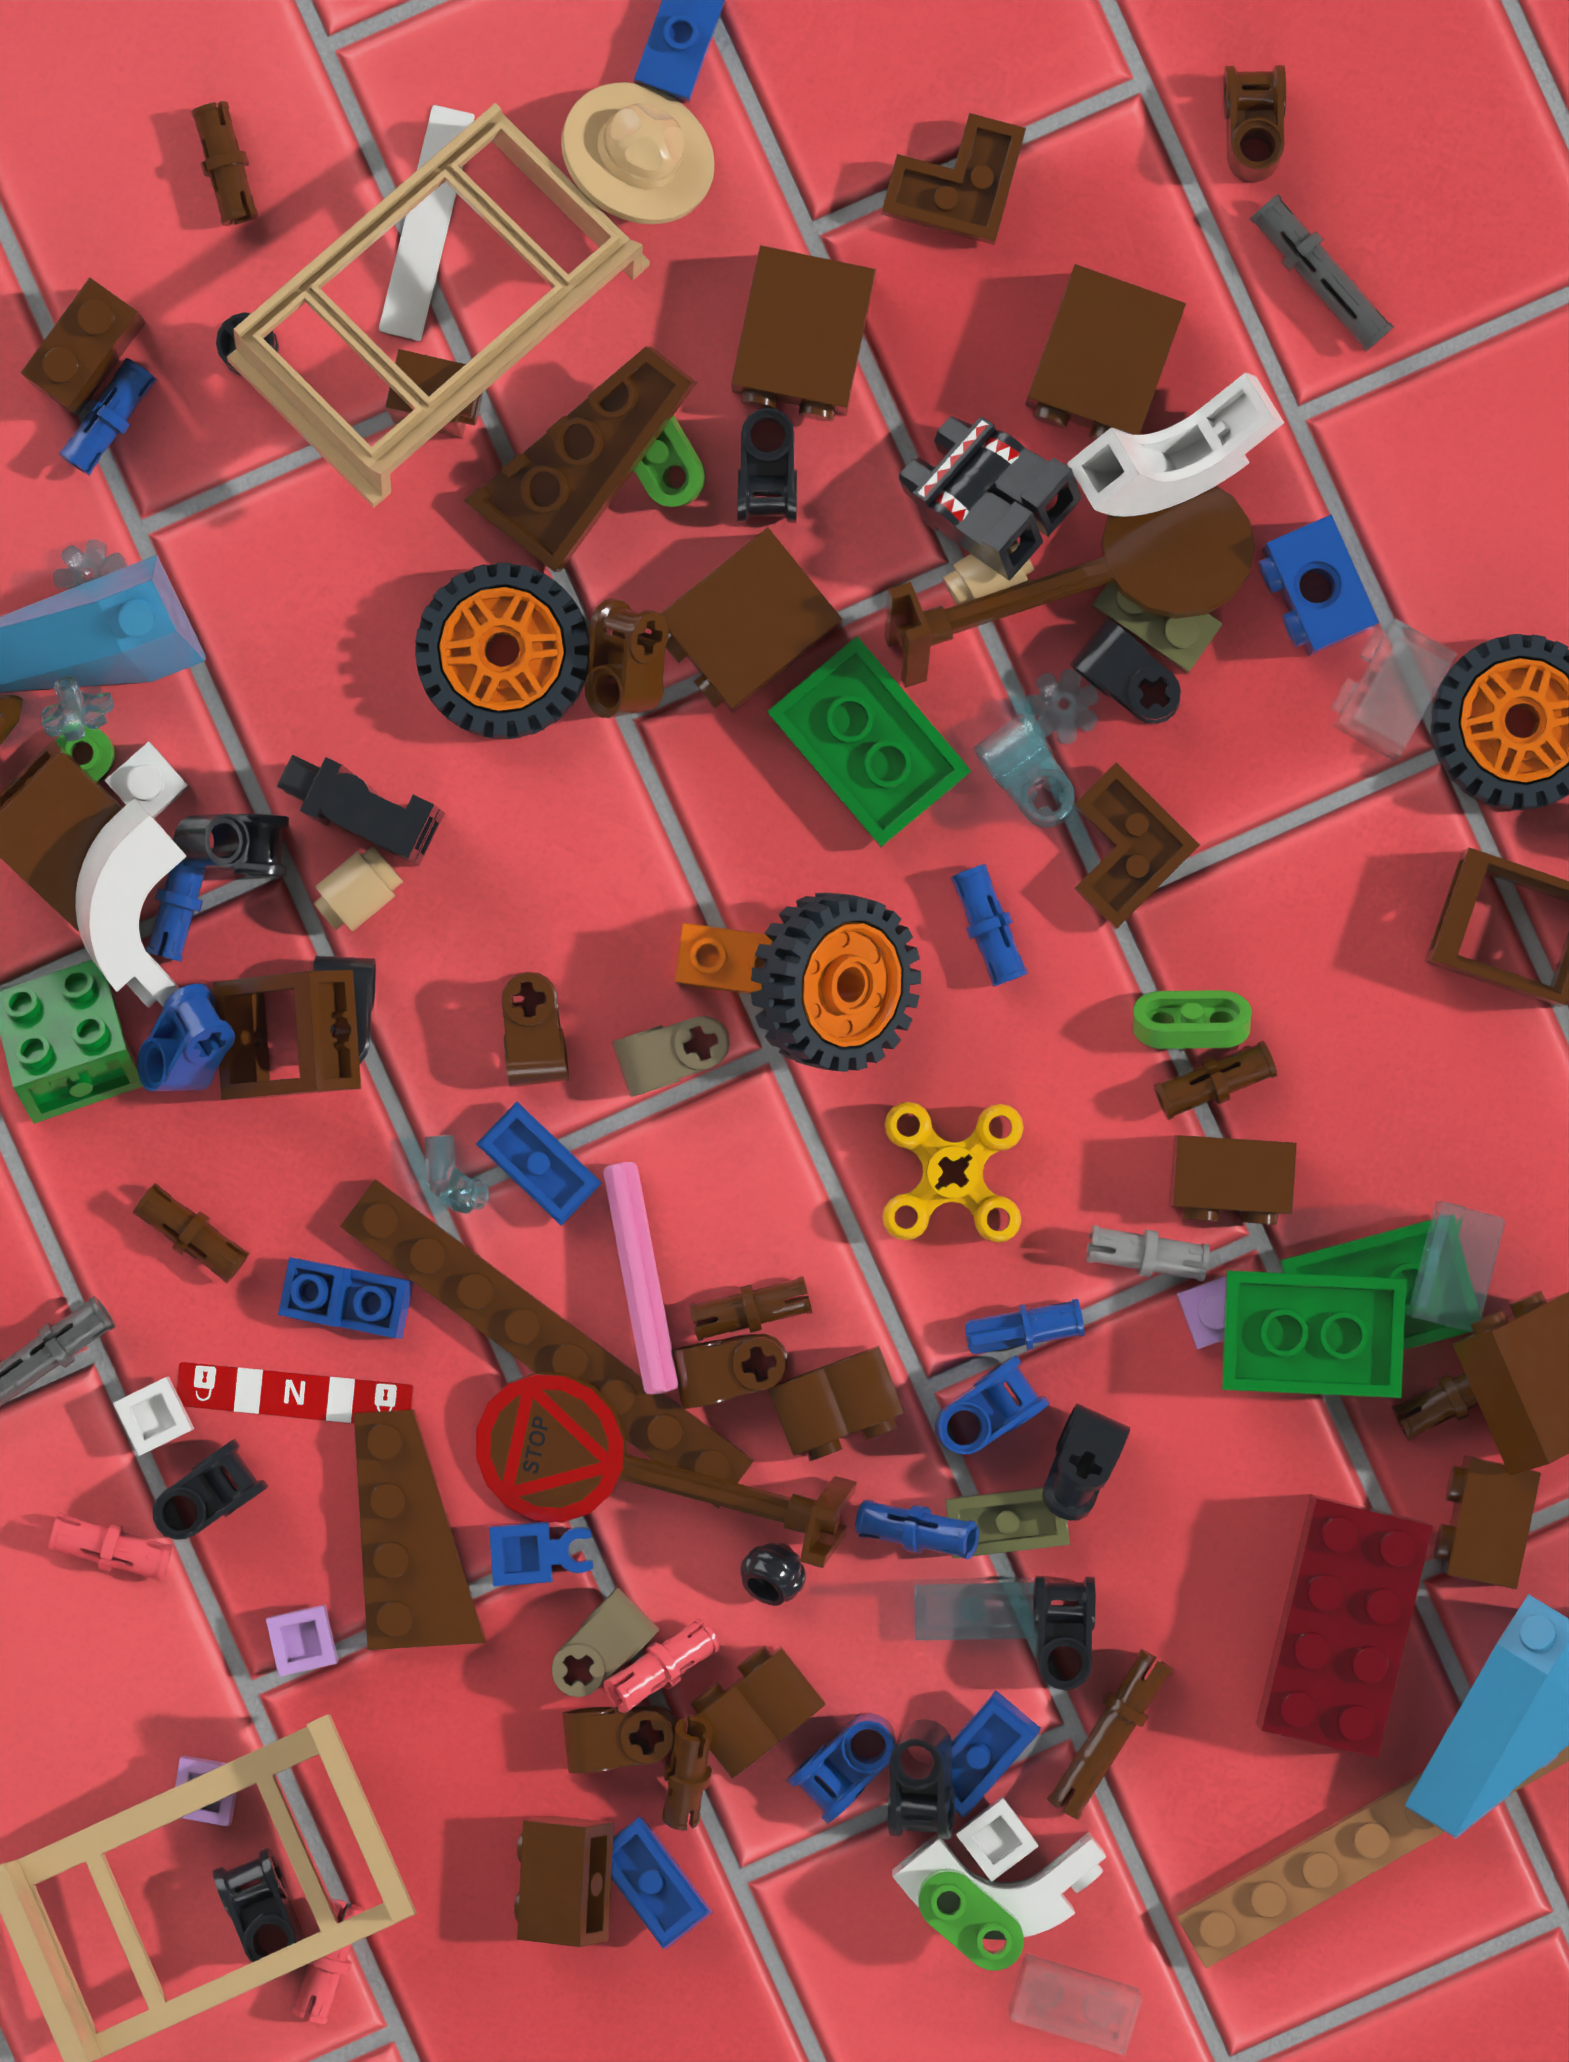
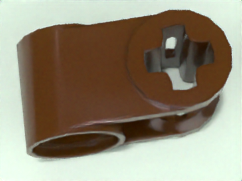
M1275 65L1272 71L1237 72L1235 66H1225L1223 108L1224 117L1227 121V160L1229 168L1235 176L1243 181L1252 183L1264 181L1273 175L1284 149V117L1286 110L1285 66ZM1247 139H1260L1270 148L1271 156L1261 162L1250 161L1241 152L1240 144Z
M610 598L605 600L596 608L589 626L591 639L588 675L585 682V696L588 705L601 718H612L650 711L659 705L664 692L665 647L669 636L666 619L655 611L644 610L640 613L633 611L628 604L618 599ZM646 628L650 629L652 633H646ZM606 629H612V634L607 633Z
M526 972L513 977L507 982L502 992L505 1027L504 1051L509 1086L516 1087L569 1081L564 1030L561 1028L555 986L547 977L540 973ZM524 982H532L534 991L544 992L546 997L545 1003L536 1006V1015L534 1016L527 1015L525 1006H515L514 995L523 992Z
M754 1334L726 1341L713 1340L672 1350L683 1409L711 1405L735 1398L734 1396L774 1387L781 1380L788 1365V1357L784 1345L776 1337L768 1334ZM753 1347H761L765 1356L774 1355L776 1363L768 1368L767 1377H759L756 1368L747 1369L744 1361H747L753 1355Z
M659 1705L634 1706L626 1713L620 1712L615 1707L583 1708L562 1713L569 1773H591L617 1769L623 1766L652 1764L661 1761L674 1748L677 1719L670 1710ZM646 1720H651L654 1730H663L664 1737L655 1744L654 1749L649 1748L647 1739L637 1738L636 1732L646 1724Z

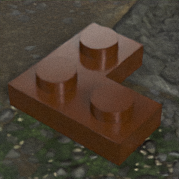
M969 113L954 169L897 154L881 215L995 245L1026 128Z
M1117 762L1074 804L1115 846L1074 889L1116 930L1200 846Z

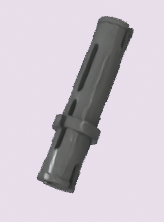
M1279 194L1274 196L1250 220L1260 228L1285 257L1281 263L1288 271L1294 268L1322 299L1328 309L1335 314L1363 346L1362 349L1365 352L1368 351L1391 331L1394 326L1382 316L1355 282L1348 277L1321 246L1324 239L1317 231L1311 234L1281 200V196Z
M95 1296L91 1297L88 1302L53 1326L50 1323L45 1324L38 1329V1337L0 1362V1406L20 1394L57 1366L61 1365L64 1368L75 1361L74 1355L116 1327L112 1316Z

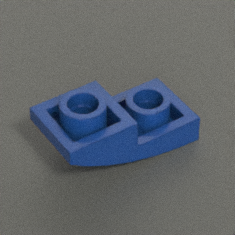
M289 1257L278 1315L403 1339L414 1282L392 1276Z

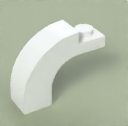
M1245 372L1203 407L1181 422L1161 431L1144 435H1132L1111 427L1067 464L1072 468L1076 480L1094 510L1112 516L1144 515L1194 498L1240 471L1250 463L1245 454L1284 424V421L1257 377Z
M134 798L104 826L86 854L76 888L75 909L77 924L88 954L116 992L127 984L148 1008L156 1001L164 1007L165 1001L169 996L180 988L144 949L139 932V918L142 905L151 889L187 856L137 799Z
M1087 1832L1038 1873L1018 1881L991 1882L989 1879L983 1878L968 1869L936 1833L892 1869V1876L908 1897L919 1907V1890L923 1881L930 1874L941 1869L961 1871L1007 1909L1020 1923L1023 1936L1028 1937L1047 1931L1075 1914L1072 1904L1063 1895V1892L1071 1886L1075 1893H1078L1098 1878L1103 1872L1099 1863L1106 1858V1855L1097 1841ZM952 1891L943 1892L937 1899L938 1907L945 1912L954 1911L960 1904L959 1896ZM997 1930L989 1931L983 1937V1939L1006 1940L1004 1934Z

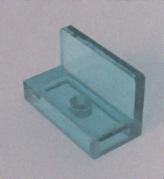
M1444 1201L1435 1202L1407 1316L1473 1332L1470 1323L1482 1317L1505 1225V1220L1502 1217L1467 1209L1464 1206Z
M1032 1577L914 1580L915 1641L1034 1638V1581Z

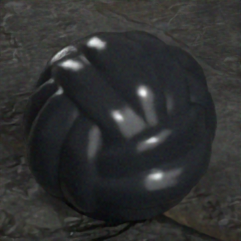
M769 1543L755 1547L741 1563L740 1573L744 1588L751 1596L762 1603L772 1606L781 1605L783 1602L792 1600L804 1586L806 1579L805 1568L800 1562V1556L787 1544L779 1543L777 1545Z

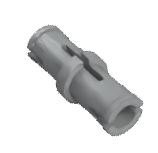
M1092 1225L1089 1234L1092 1242L1087 1244L1086 1262L1137 1269L1138 1275L1151 1277L1153 1272L1204 1281L1207 1269L1203 1267L1204 1264L1209 1262L1210 1246L1204 1243L1201 1245L1159 1238L1158 1231L1145 1229L1143 1235L1099 1228V1226Z

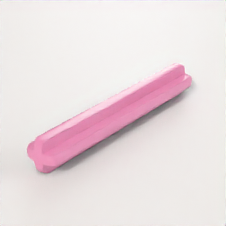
M635 1162L616 1163L606 1167L603 1174L643 1388L647 1394L666 1393L678 1387V1379L638 1166Z

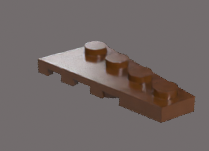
M645 346L592 391L583 403L570 414L559 419L546 430L547 433L525 452L519 453L501 468L502 471L485 486L479 487L464 501L552 571L561 572L697 382L653 347Z
M415 1409L354 1413L367 1650L486 1643L485 1633L481 1621H479L470 1585L460 1560L453 1537L454 1534L448 1515L445 1512Z

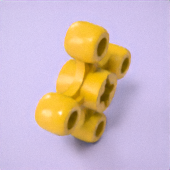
M908 1101L892 1107L886 1115L884 1123L886 1135L898 1147L909 1149L918 1156L922 1162L923 1174L920 1183L915 1189L909 1193L896 1195L885 1205L882 1219L887 1232L896 1239L904 1241L915 1239L922 1235L928 1227L930 1215L935 1208L943 1203L955 1202L969 1209L974 1217L975 1228L980 1236L987 1241L1000 1243L1013 1238L1020 1229V1210L1009 1198L998 1196L988 1189L984 1183L983 1169L984 1164L991 1155L998 1151L1012 1148L1021 1139L1024 1127L1018 1111L1009 1105H991L983 1110L978 1117L976 1129L971 1136L963 1141L953 1143L937 1136L932 1128L928 1112L918 1103ZM912 1114L918 1119L919 1129L915 1135L907 1137L899 1133L897 1130V1120L901 1115ZM996 1116L1005 1117L1011 1125L1010 1133L1003 1139L995 1138L989 1131V1123ZM969 1155L971 1159L966 1162L968 1166L962 1172L967 1179L965 1185L959 1187L955 1183H950L946 1187L941 1186L937 1190L934 1186L939 1182L938 1178L943 1173L938 1165L940 1160L946 1157L954 1162L960 1157L965 1158ZM905 1205L911 1206L917 1213L916 1223L906 1229L899 1227L894 1218L897 1209ZM994 1208H1002L1006 1211L1009 1218L1007 1226L999 1231L992 1230L987 1224V1215Z

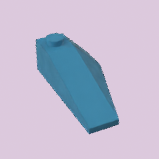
M158 555L0 616V692L153 682L206 661V655Z
M1528 1594L1495 1645L1406 1801L1405 1807L1456 1839L1509 1797L1511 1791L1541 1767L1544 1769L1558 1757L1562 1750L1569 1746V1618Z

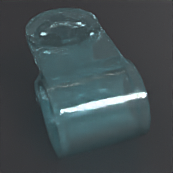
M1019 713L973 747L974 752L989 774L1003 790H1006L1024 816L1033 825L1050 828L1063 823L1068 818L1074 802V788L1071 781L1051 756L1049 748L1039 733L1022 713ZM1042 785L1049 792L1057 787L1061 791L1057 801L1059 810L1053 812L1048 806L1041 807L1038 810L1033 805L1038 795L1036 788Z

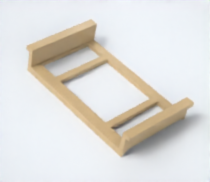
M494 103L233 329L236 350L227 356V360L374 508L391 493L390 473L619 272L623 270L634 280L650 266V260L642 254L643 245L631 240ZM491 141L599 247L570 274H567L461 169L464 164ZM446 182L552 289L428 397L321 288L442 183ZM305 302L413 409L410 414L372 447L263 339Z
M330 1714L306 1724L307 1727L40 1850L18 1860L5 1862L0 1865V1914L64 2062L96 2061L417 1914ZM317 1755L321 1757L384 1902L340 1923L275 1777L276 1774ZM257 1783L320 1932L167 2001L104 1853ZM84 1862L88 1866L149 2010L99 2033L35 1886Z

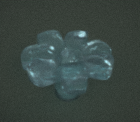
M91 539L87 542L86 553H82L78 547L73 545L62 552V560L68 565V568L57 569L53 573L54 585L59 589H71L127 567L128 564L120 553H113L105 557L107 551L105 542ZM93 572L92 577L86 579L87 574Z
M1065 669L1062 672L1060 682H1057L1052 674L1044 673L1036 680V686L1041 695H1029L1026 697L1024 703L1025 712L1029 715H1039V719L1033 724L1032 728L1039 738H1047L1053 731H1056L1058 742L1062 745H1068L1076 741V727L1085 732H1090L1095 727L1098 717L1087 708L1096 704L1099 701V696L1094 686L1089 685L1081 689L1079 688L1081 676L1077 671ZM1064 701L1067 703L1068 708L1065 710L1061 709L1058 703Z
M66 676L57 680L53 686L60 702L45 707L41 714L43 718L42 726L47 735L57 737L64 734L67 742L76 741L85 736L84 726L94 730L108 723L105 714L113 709L114 700L109 692L104 693L100 686H91L84 692H81L75 677Z

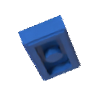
M662 0L636 71L634 83L655 88L672 97L690 103L726 0Z
M518 1101L476 1143L561 1226L602 1184L589 1169Z
M997 1690L992 1693L952 1739V1786L955 1791V1812L963 1818L968 1815L1041 1730V1727Z
M638 1817L613 1837L611 1879L663 1949H668L713 1913L643 1817Z

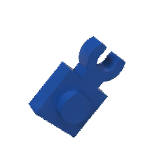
M549 1522L492 1525L489 1527L493 1586L553 1582L552 1565L561 1564L565 1569L574 1573H584L594 1567L593 1560L578 1561L569 1553V1545L573 1540L592 1537L591 1529L574 1527L567 1530L561 1538L550 1539Z

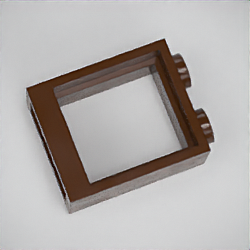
M1470 847L1462 850L1425 962L1556 1007L1566 1006L1569 999V931L1550 986L1460 956L1458 953L1485 874L1569 902V881Z
M353 970L304 971L213 982L216 1000L215 1010L221 1020L231 1025L235 1034L233 1045L219 1064L221 1100L267 1098L361 1089ZM294 990L300 1078L270 1080L264 993ZM332 1025H333L334 1028H335V1036H334V1037L331 1035V1031H330Z

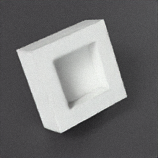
M149 741L105 779V782L126 805L136 798L153 818H156L190 788Z
M169 1376L113 1403L139 1456L194 1430Z
M1003 1796L955 1831L957 1837L991 1882L1039 1846Z

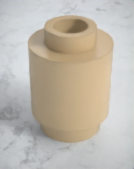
M1017 540L1007 550L1008 555L1017 549L1019 545ZM969 554L953 564L952 568L954 571L942 579L955 603L959 605L1029 582L1026 575L1034 571V567L1029 559L1009 581L978 558Z
M372 846L364 854H361L359 851L354 853L315 886L321 897L314 902V905L335 930L345 923L353 932L396 896L393 890L402 884L403 880L379 851Z

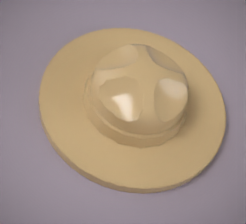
M637 83L606 84L583 95L572 107L565 120L561 136V147L564 162L570 176L587 198L604 211L616 217L641 224L672 222L692 212L704 199L711 186L714 176V154L707 133L689 109L672 96L660 90Z

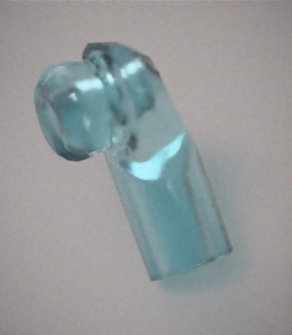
M454 1135L425 1137L427 1182L430 1191L455 1212L467 1214L471 1210L484 1208L489 1199L488 1187L483 1180L470 1179L456 1168Z

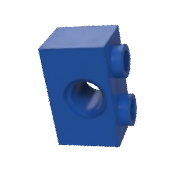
M1332 514L1269 541L1262 548L1265 559L1258 561V565L1269 591L1272 594L1280 591L1289 612L1282 615V620L1295 648L1304 644L1308 655L1311 656L1371 630L1380 623ZM1308 573H1317L1325 577L1330 585L1328 600L1322 603H1312L1306 600L1299 588L1301 577Z

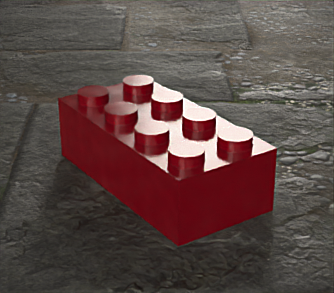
M1310 1494L1256 1725L1261 1731L1378 1759L1433 1529L1432 1525L1424 1521Z

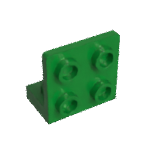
M92 959L0 991V1037L13 1088L33 1124L143 1087L138 1076L137 1060L123 1034L111 985Z

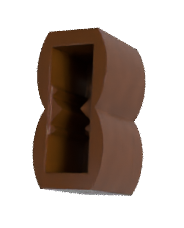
M880 1345L788 1379L768 1389L793 1456L806 1451L809 1461L841 1450L842 1446L839 1438L861 1430L864 1440L890 1432L898 1428L894 1417L905 1413Z
M763 1645L737 1666L743 1676L725 1690L717 1682L690 1703L696 1711L692 1716L702 1717L712 1724L714 1730L710 1751L732 1779L826 1705L822 1697L781 1646L770 1653L767 1647Z

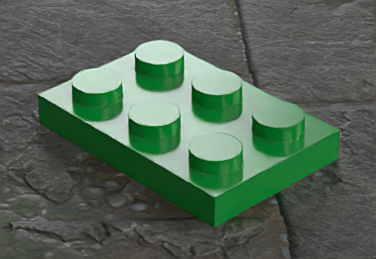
M858 636L767 711L771 719L880 848L971 773L970 768Z
M1452 1214L1279 1260L1282 1273L1406 1278L1403 1350L1473 1332L1470 1323L1481 1318Z
M1226 1270L1221 1389L1401 1398L1406 1278Z

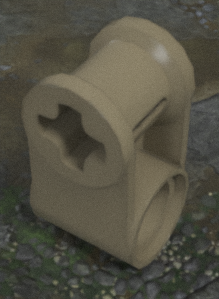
M700 1016L664 1028L660 1025L612 1041L631 1098L680 1081V1078L710 1069L719 1064L728 1053L730 1040L729 1033L721 1022L712 1017ZM696 1026H701L705 1034L715 1033L718 1038V1044L710 1048L711 1058L703 1060L699 1051L690 1053L687 1049L686 1042L694 1038L693 1028Z
M618 1587L582 1622V1627L558 1650L552 1663L553 1681L559 1690L569 1696L582 1697L590 1695L620 1666L623 1667L660 1629ZM569 1655L578 1660L585 1655L592 1658L593 1662L589 1666V1672L593 1677L586 1684L579 1678L571 1684L564 1679L568 1671L564 1660Z

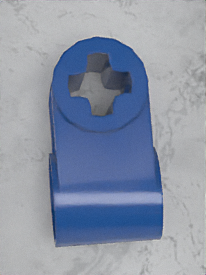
M197 983L184 986L171 994L165 1001L162 1013L147 1040L141 1045L138 1053V1076L146 1090L151 1092L202 1091L207 1089L212 1083L219 1064L234 1043L235 1034L231 1025L221 1020L214 1008L215 996L207 985Z
M1017 1354L985 1374L973 1384L972 1388L945 1405L938 1413L935 1420V1434L939 1443L947 1450L957 1454L975 1453L1005 1432L1009 1433L1050 1404L1045 1396L1038 1397L1018 1368L1021 1360ZM1004 1382H1006L1019 1401L1018 1406L1004 1387ZM966 1410L976 1417L979 1431L971 1442L959 1445L950 1439L947 1433V1423L954 1413Z
M872 1713L861 1714L852 1719L826 1745L823 1744L806 1758L786 1781L792 1787L799 1785L821 1808L823 1811L821 1818L828 1824L839 1816L863 1792L865 1786L890 1763L891 1753L896 1743L894 1729L889 1721L880 1715ZM865 1729L877 1731L885 1740V1749L876 1757L867 1758L859 1755L852 1745V1738L856 1733Z

